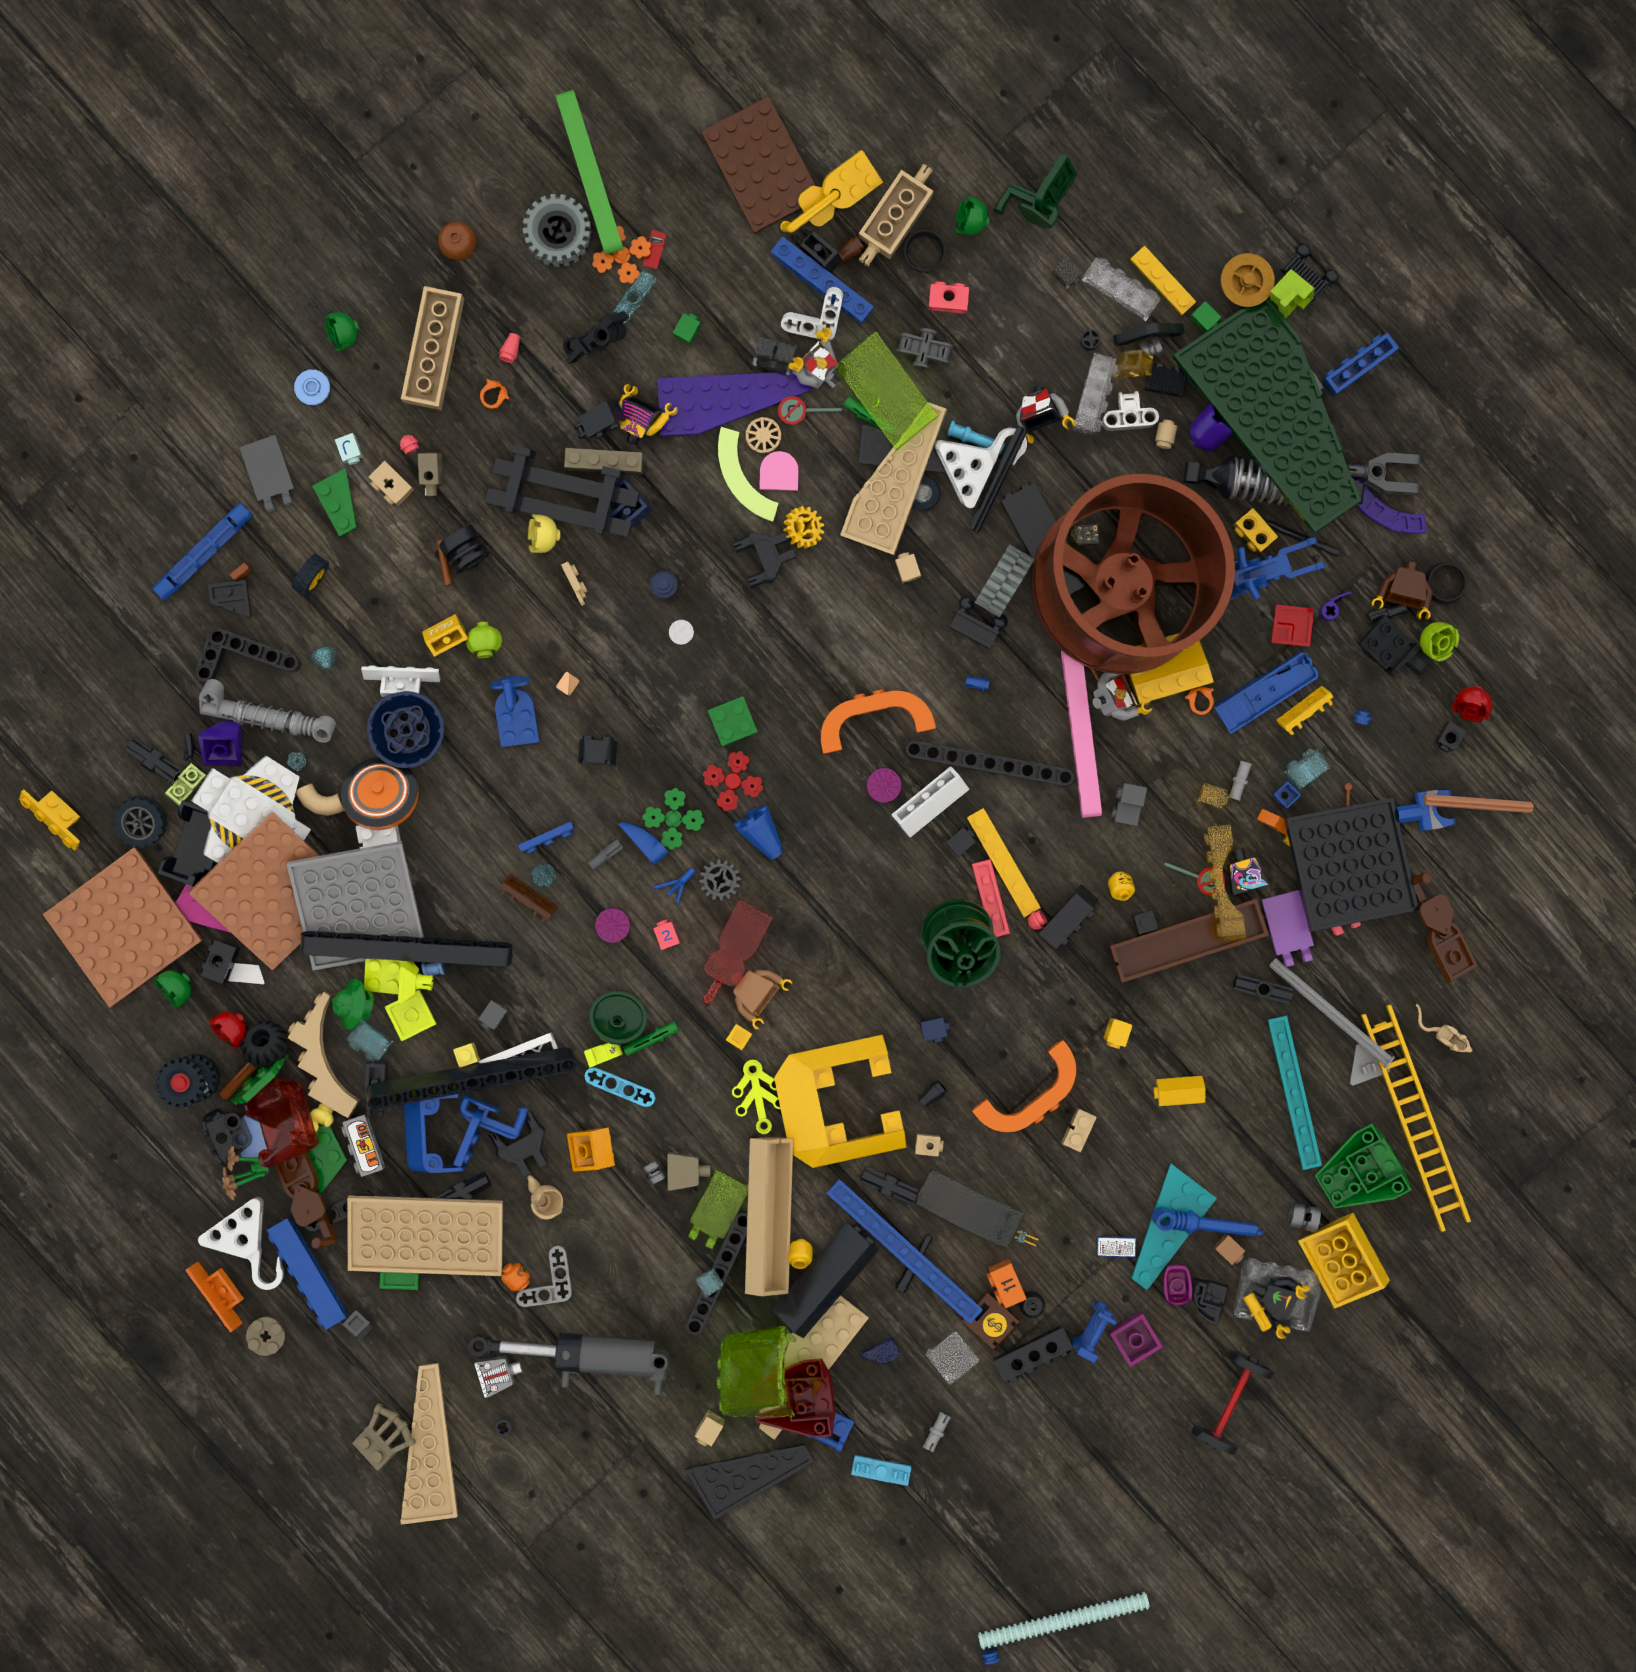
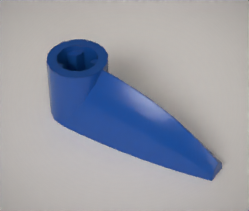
M626 822L618 824L654 865L669 853L654 836L644 829Z

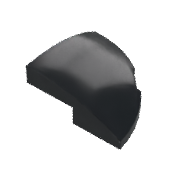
M1191 1278L1192 1296L1190 1301L1195 1302L1199 1308L1197 1312L1208 1322L1218 1325L1229 1285L1205 1279Z

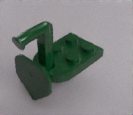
M1061 153L1059 158L1054 161L1052 169L1043 178L1037 194L1016 184H1011L1007 187L993 211L997 214H1004L1005 206L1010 198L1014 197L1032 206L1030 207L1023 203L1018 205L1021 214L1028 222L1042 229L1052 228L1059 216L1057 206L1077 176L1068 156Z

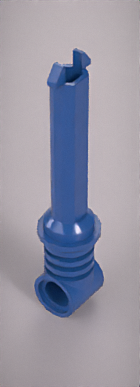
M1158 1207L1152 1213L1153 1222L1162 1231L1173 1229L1191 1234L1196 1230L1247 1236L1263 1235L1264 1232L1255 1223L1199 1217L1193 1210L1179 1212L1168 1210L1165 1207ZM1167 1216L1165 1221L1160 1222L1162 1217Z

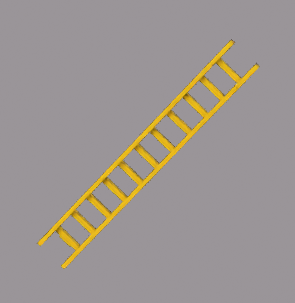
M1388 1004L1386 1008L1391 1022L1387 1023L1384 1021L1374 1025V1028L1371 1029L1366 1014H1361V1018L1368 1037L1375 1043L1374 1033L1394 1027L1398 1039L1379 1047L1386 1050L1400 1044L1404 1058L1391 1062L1386 1068L1383 1067L1384 1065L1378 1059L1377 1061L1440 1231L1444 1232L1446 1230L1440 1216L1441 1213L1460 1207L1465 1222L1468 1223L1471 1220L1392 1006ZM1407 1062L1411 1076L1391 1083L1387 1069ZM1414 1081L1418 1093L1397 1100L1393 1088ZM1420 1099L1424 1112L1404 1119L1400 1106ZM1427 1117L1431 1129L1411 1136L1407 1123ZM1433 1134L1438 1147L1417 1154L1413 1141ZM1440 1153L1444 1166L1424 1173L1420 1160ZM1447 1171L1451 1183L1431 1190L1427 1178ZM1453 1189L1457 1202L1438 1208L1433 1196Z

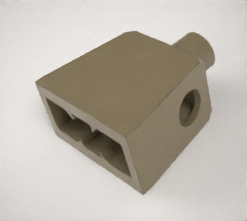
M418 453L419 484L425 485V496H437L436 484H442V453ZM429 471L432 472L433 479L428 478Z
M668 1152V1191L698 1186L699 1177H711V1166L699 1165L698 1156Z

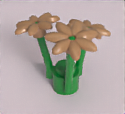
M232 1146L228 1150L229 1156L227 1158L229 1161L227 1167L230 1171L233 1170V1165L239 1161L253 1162V1164H250L251 1171L237 1175H228L226 1167L223 1168L224 1177H222V1181L224 1184L222 1186L224 1189H227L226 1195L231 1200H234V1196H236L234 1190L240 1185L267 1175L268 1165L266 1159L261 1160L260 1156L239 1157V1155H235L234 1146ZM252 1175V1176H250V1177H248V1178H246V1179H243V1180H241V1181H239V1182H236V1183L234 1182L235 1179H239V1178H242V1177H246V1176Z

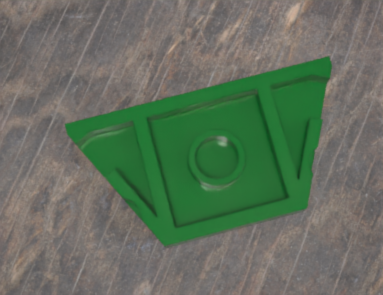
M287 1053L282 1058V1061H276L270 1067L259 1068L257 1070L258 1074L254 1078L249 1077L243 1083L244 1087L230 1101L235 1106L238 1103H247L277 1075L284 1064L283 1061L289 1057V1054Z
M321 1125L314 1134L308 1133L305 1126H288L294 1140L302 1138L318 1175V1190L320 1193L324 1192L348 1160L332 1126L325 1127V1125Z

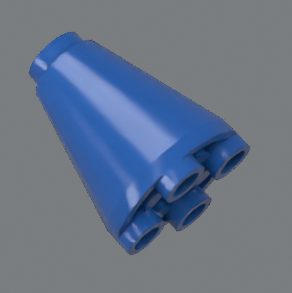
M766 805L761 806L757 810L752 808L746 813V818H742L734 823L737 831L761 853L769 857L770 860L777 858L783 853L774 821Z

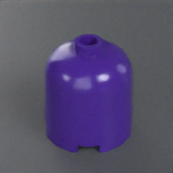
M1212 404L1206 407L1191 423L1189 428L1192 444L1196 448L1206 451L1215 450L1233 435L1231 428L1215 412Z

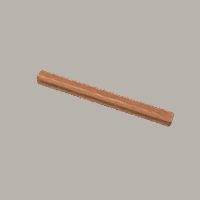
M1426 794L1423 800L1426 806L1532 813L1534 808L1532 802L1458 796Z

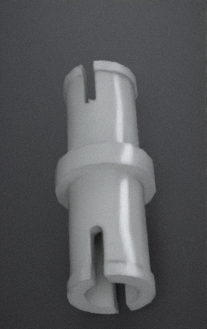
M1240 761L1236 777H1233L1234 783L1229 795L1230 798L1241 800L1244 786L1248 783L1246 780L1252 764Z
M942 1412L939 1413L934 1426L929 1429L931 1432L923 1445L925 1449L934 1452L940 1438L944 1436L943 1432L951 1419L950 1416Z

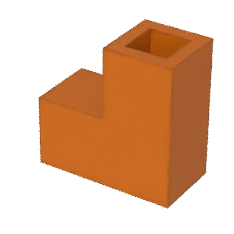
M1262 809L1257 820L1272 827L1277 832L1287 835L1284 819Z

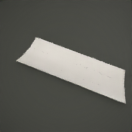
M216 961V964H217L218 966H221L222 963H223V962H217V961ZM235 963L229 981L265 984L259 965Z

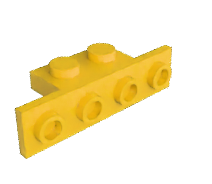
M22 790L19 797L22 806L26 809L29 808L37 820L43 821L51 833L58 835L62 839L65 846L76 851L80 841L67 829L77 822L80 816L53 791L37 802L29 793Z

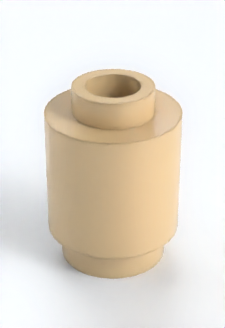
M1163 420V422L1158 424L1155 442H1157L1156 447L1171 449V446L1174 445L1177 426L1174 425V421Z

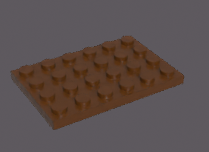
M769 96L701 131L754 234L800 211L801 207L798 203L800 194L810 186H816Z

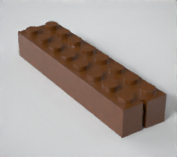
M1251 899L1108 945L1113 962L1118 963V965H1115L1119 982L1123 983L1269 936L1258 900Z

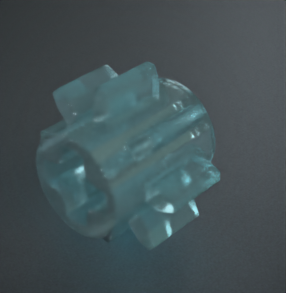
M539 863L531 872L534 875V883L540 887L544 885L549 887L556 879L555 871L549 864L542 866Z

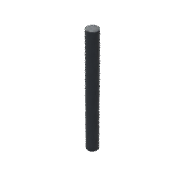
M1271 520L1267 523L1272 530L1301 542L1311 538ZM1318 540V543L1311 545L1336 557L1340 549Z

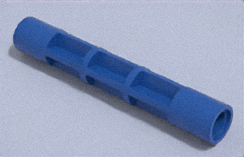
M239 502L152 589L164 601H167L253 517V514Z

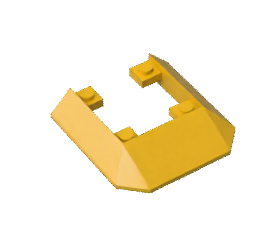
M883 1035L790 1054L775 1075L774 1080L786 1137L793 1139V1155L812 1168L906 1148L905 1132L899 1110L880 1114L883 1133L847 1140L843 1122L824 1126L817 1089L835 1085L832 1066L869 1059L872 1077L891 1073Z

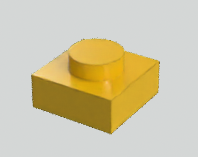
M736 1024L726 1041L742 1050L752 1033Z

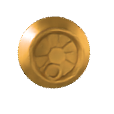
M1246 253L1233 257L1225 265L1221 274V287L1225 296L1232 303L1241 307H1254L1263 303L1270 296V291L1274 288L1275 278L1271 266L1264 258L1255 254Z

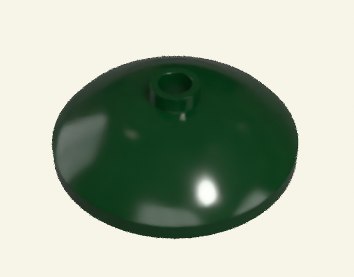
M613 991L601 995L594 1001L589 1012V1023L592 1031L601 1040L614 1045L631 1043L641 1036L646 1027L647 1014L643 1004L635 996L622 991ZM614 1022H618L620 1025H614Z

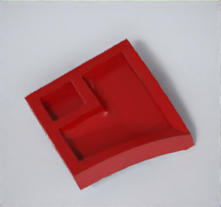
M1276 604L1271 643L1310 647L1314 609Z

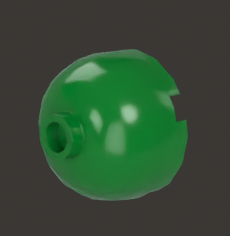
M966 196V202L962 201L957 210L955 221H959L958 227H955V231L962 235L974 236L980 233L984 227L988 226L990 218L987 208L981 200Z
M333 312L324 316V318L328 319V321L324 322L329 341L330 343L334 341L336 347L333 348L339 352L351 347L355 343L357 331H359L357 321L352 320L344 312Z
M169 970L154 978L157 988H161L163 996L175 1008H180L191 995L189 983L191 980L185 973L180 974L178 971Z

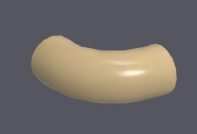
M313 784L296 790V795L303 806L315 814L329 816L345 811L338 793L328 797L322 796L317 793Z

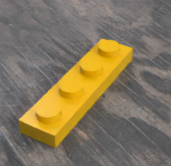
M1146 246L1141 248L1130 259L1181 316L1196 303L1192 296Z

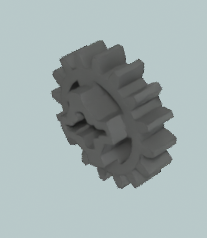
M720 859L717 860V864L710 861L711 867L704 866L706 872L700 873V875L704 876V879L699 880V882L705 885L701 889L708 890L706 896L713 894V900L719 896L720 901H723V896L725 895L730 899L729 893L736 894L734 888L740 887L736 883L741 880V877H736L739 870L734 871V864L728 866L727 860H725L724 864H721ZM721 867L718 873H710L714 868ZM727 869L731 872L733 881L728 879L726 875ZM722 871H724L723 879H725V883H721L717 889L718 885L715 877H719ZM707 879L713 882V890L710 889ZM725 886L731 887L728 891L720 893L721 888Z

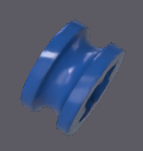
M990 1649L982 1652L981 1655L984 1657L983 1663L988 1665L1000 1661V1657L997 1656L998 1650Z

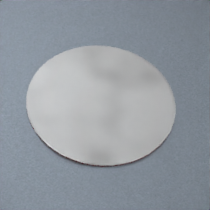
M677 620L669 628L671 640L680 645L688 643L694 634L692 625L685 620Z

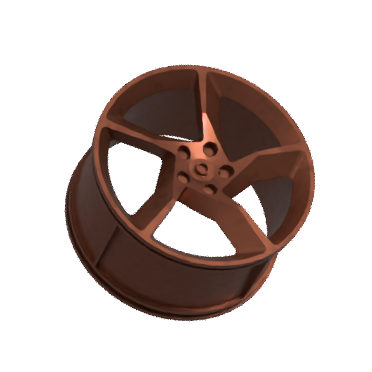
M1129 474L1118 476L1088 490L1075 502L1068 512L1053 524L1042 539L1032 568L1031 585L1034 606L1041 624L1049 637L1065 654L1075 661L1091 669L1110 674L1142 673L1167 663L1181 651L1201 640L1218 623L1229 603L1235 578L1234 554L1230 538L1219 516L1196 492L1177 481L1158 475ZM1119 509L1120 516L1116 538L1099 564H1094L1065 543L1069 529L1081 519L1099 511ZM1141 514L1151 515L1172 529L1187 548L1191 557L1190 561L1161 564L1131 552ZM1063 565L1079 574L1101 600L1099 604L1082 615L1068 592ZM1155 584L1196 585V599L1191 616L1178 636L1171 642H1168L1155 617ZM1133 612L1135 628L1142 647L1115 641L1099 632L1096 628L1107 620Z

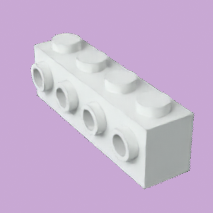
M950 766L891 815L909 837H912L966 793L969 788L959 774Z

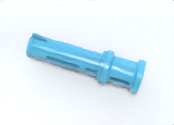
M953 420L946 437L952 436L960 439L962 443L970 442L983 448L990 447L995 441L993 438L972 431L968 426L963 427L955 424ZM1003 442V444H1002V447H1001V449H1000L999 454L1002 453V450H1003L1004 445H1005L1004 442Z

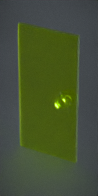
M877 332L873 333L838 363V371L896 450L938 417L937 413Z

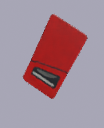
M652 230L649 239L651 243L649 248L650 255L644 257L643 266L654 269L658 268L666 239L665 233Z

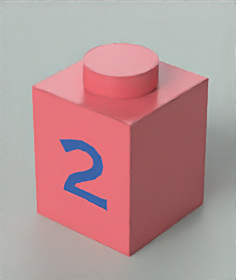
M666 919L656 923L657 927L653 929L661 950L680 943L673 922L668 923Z

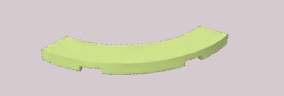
M721 427L718 441V457L727 486L737 500L752 513L773 522L778 503L758 493L749 484L741 470L737 452L740 433Z

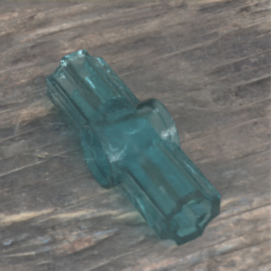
M645 270L641 272L631 288L625 292L623 299L613 311V313L625 311L628 314L629 318L624 322V325L635 310L641 306L643 299L657 281L653 275ZM636 294L639 298L636 302H630L628 300L629 296Z

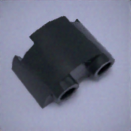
M582 736V739L579 740L578 763L616 765L617 742H613L612 737H602L601 740H594V736Z

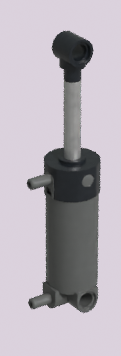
M560 1332L556 1346L492 1340V1337H487L484 1334L475 1335L469 1342V1350L475 1356L499 1352L555 1357L556 1371L562 1372L561 1386L563 1388L569 1387L570 1373L579 1374L580 1372L647 1377L650 1378L649 1380H655L654 1395H661L662 1381H666L667 1365L670 1359L667 1350L655 1348V1341L586 1336L574 1333ZM475 1341H482L484 1348L477 1349ZM661 1357L665 1362L659 1363L656 1361V1358Z

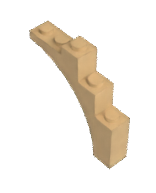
M326 991L323 994L319 993L314 1001L316 1006L313 1011L309 1010L304 1018L306 1023L297 1021V1023H293L290 1026L288 1039L307 1049L306 1052L303 1051L298 1059L300 1062L298 1067L317 1078V1080L313 1079L308 1089L310 1092L308 1095L349 1118L359 1104L360 1099L351 1094L338 1081L330 1068L325 1054L323 1024L327 1008L333 997L332 994Z

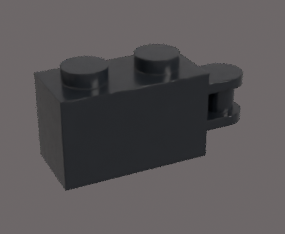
M617 399L607 400L579 416L580 423L576 424L574 428L578 430L579 439L585 437H596V439L606 436L608 430L613 431L620 428V424L626 421V418Z

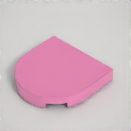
M781 451L767 455L760 467L759 489L798 491V465L796 460L790 454Z

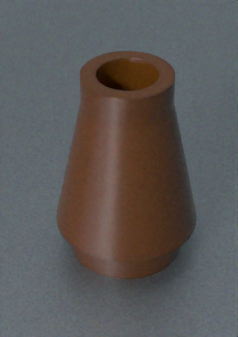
M857 236L853 239L851 237L838 252L842 263L863 253L862 250L865 247Z

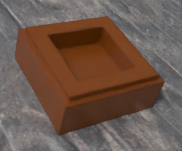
M244 562L229 575L233 580L239 581L248 575L252 569Z

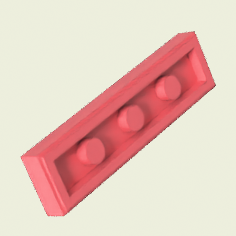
M991 859L972 864L982 906L988 912L993 923V933L996 937L1010 934Z

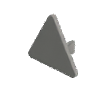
M1357 1044L1355 1048L1350 1078L1352 1086L1382 1075L1377 1059L1360 1044Z

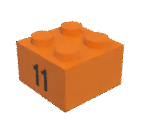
M1009 1259L988 1267L989 1273L986 1275L991 1286H996L997 1288L994 1293L999 1305L1004 1304V1307L1008 1308L1026 1300V1296Z

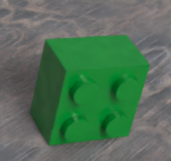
M743 696L708 710L722 747L758 733Z

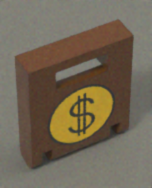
M986 1291L977 1300L976 1304L979 1306L983 1303L989 1306L987 1310L977 1320L974 1319L971 1324L963 1317L961 1321L995 1351L997 1347L993 1342L996 1341L1000 1345L1015 1329L1011 1323L1014 1321L1015 1324L1019 1325L1021 1322L1002 1304L999 1305L998 1301Z

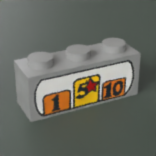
M364 1114L344 1121V1126L341 1128L344 1137H348L350 1143L348 1144V1150L351 1156L354 1155L356 1160L354 1167L357 1174L360 1173L361 1177L385 1169L386 1166L369 1116Z

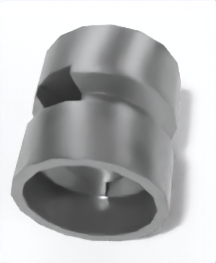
M1293 1202L1289 1211L1288 1227L1296 1229L1303 1227L1306 1231L1316 1232L1320 1222L1321 1209L1313 1206L1305 1208V1205Z

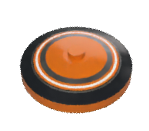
M379 757L365 760L355 766L346 776L341 788V801L348 817L357 825L371 830L389 829L405 821L415 809L419 796L416 778L409 768L389 765Z

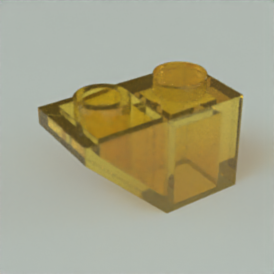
M1143 350L1125 351L1117 359L1115 376H1151L1153 357Z

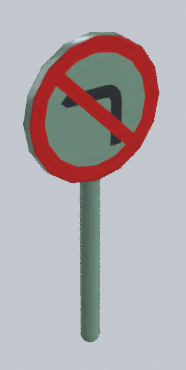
M795 396L784 398L778 406L779 417L783 422L790 425L801 422L806 412H839L843 410L842 408H806L805 403Z
M1164 863L1166 867L1197 878L1198 888L1205 895H1218L1225 887V876L1217 868H1205L1198 875L1172 864Z

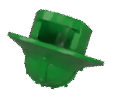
M353 978L349 980L344 989L340 990L332 998L334 1014L340 1017L341 1024L345 1029H355L361 1021L369 1020L374 1003L373 994L364 989V985L359 979Z

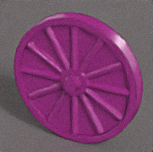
M881 768L875 770L867 781L868 793L878 802H890L899 795L901 780L897 773L891 769Z
M606 909L596 919V932L606 942H619L629 932V918L619 909Z

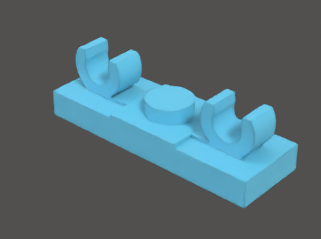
M855 1455L851 1475L908 1486L911 1465Z

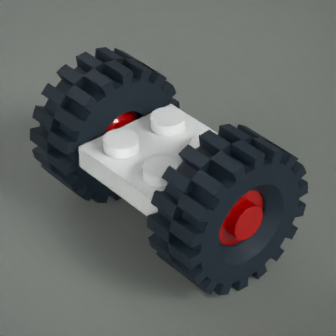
M191 1054L166 1062L156 1074L158 1077L155 1079V1084H157L155 1090L160 1094L158 1097L164 1099L165 1104L172 1105L171 1107L175 1108L190 1106L210 1098L217 1091L216 1088L220 1084V1081H218V1078H220V1073L217 1072L218 1066L213 1064L214 1061L212 1059L209 1060L207 1056H201L200 1054Z

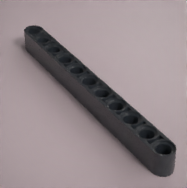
M305 931L301 933L300 952L310 956L510 966L512 964L513 945L507 942Z
M564 1047L369 1085L365 1093L368 1107L376 1110L569 1073L575 1070L577 1064L573 1050Z

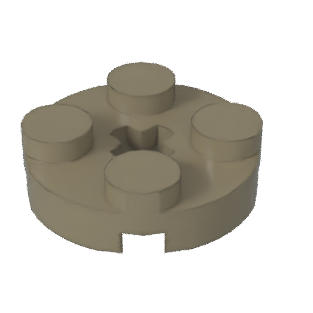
M263 1316L253 1321L246 1333L248 1348L262 1356L276 1353L284 1345L286 1339V1331L280 1324V1321L271 1316ZM265 1331H268V1335L271 1336V1339H267V1341H264L263 1337H261V1334H264Z

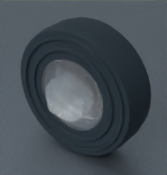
M923 476L912 506L913 508L926 511L937 505L941 492L938 483L934 479Z

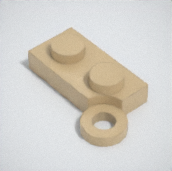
M566 562L561 566L580 604L583 606L585 605L583 599L587 598L585 593L588 591L583 581L579 583L576 577L579 573L575 565H570L569 562Z

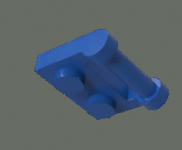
M836 1412L833 1433L840 1436L839 1440L836 1441L829 1437H816L814 1439L835 1448L834 1451L840 1453L854 1424V1420Z

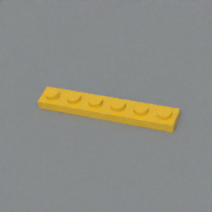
M984 808L967 817L1023 917L1040 909L1041 907Z

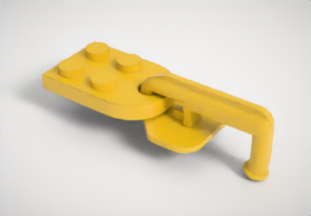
M863 150L858 151L830 172L824 179L822 187L810 186L802 192L798 198V203L804 213L791 223L783 221L780 225L781 230L792 233L808 221L814 226H822L833 218L835 208H848L882 184L883 181Z

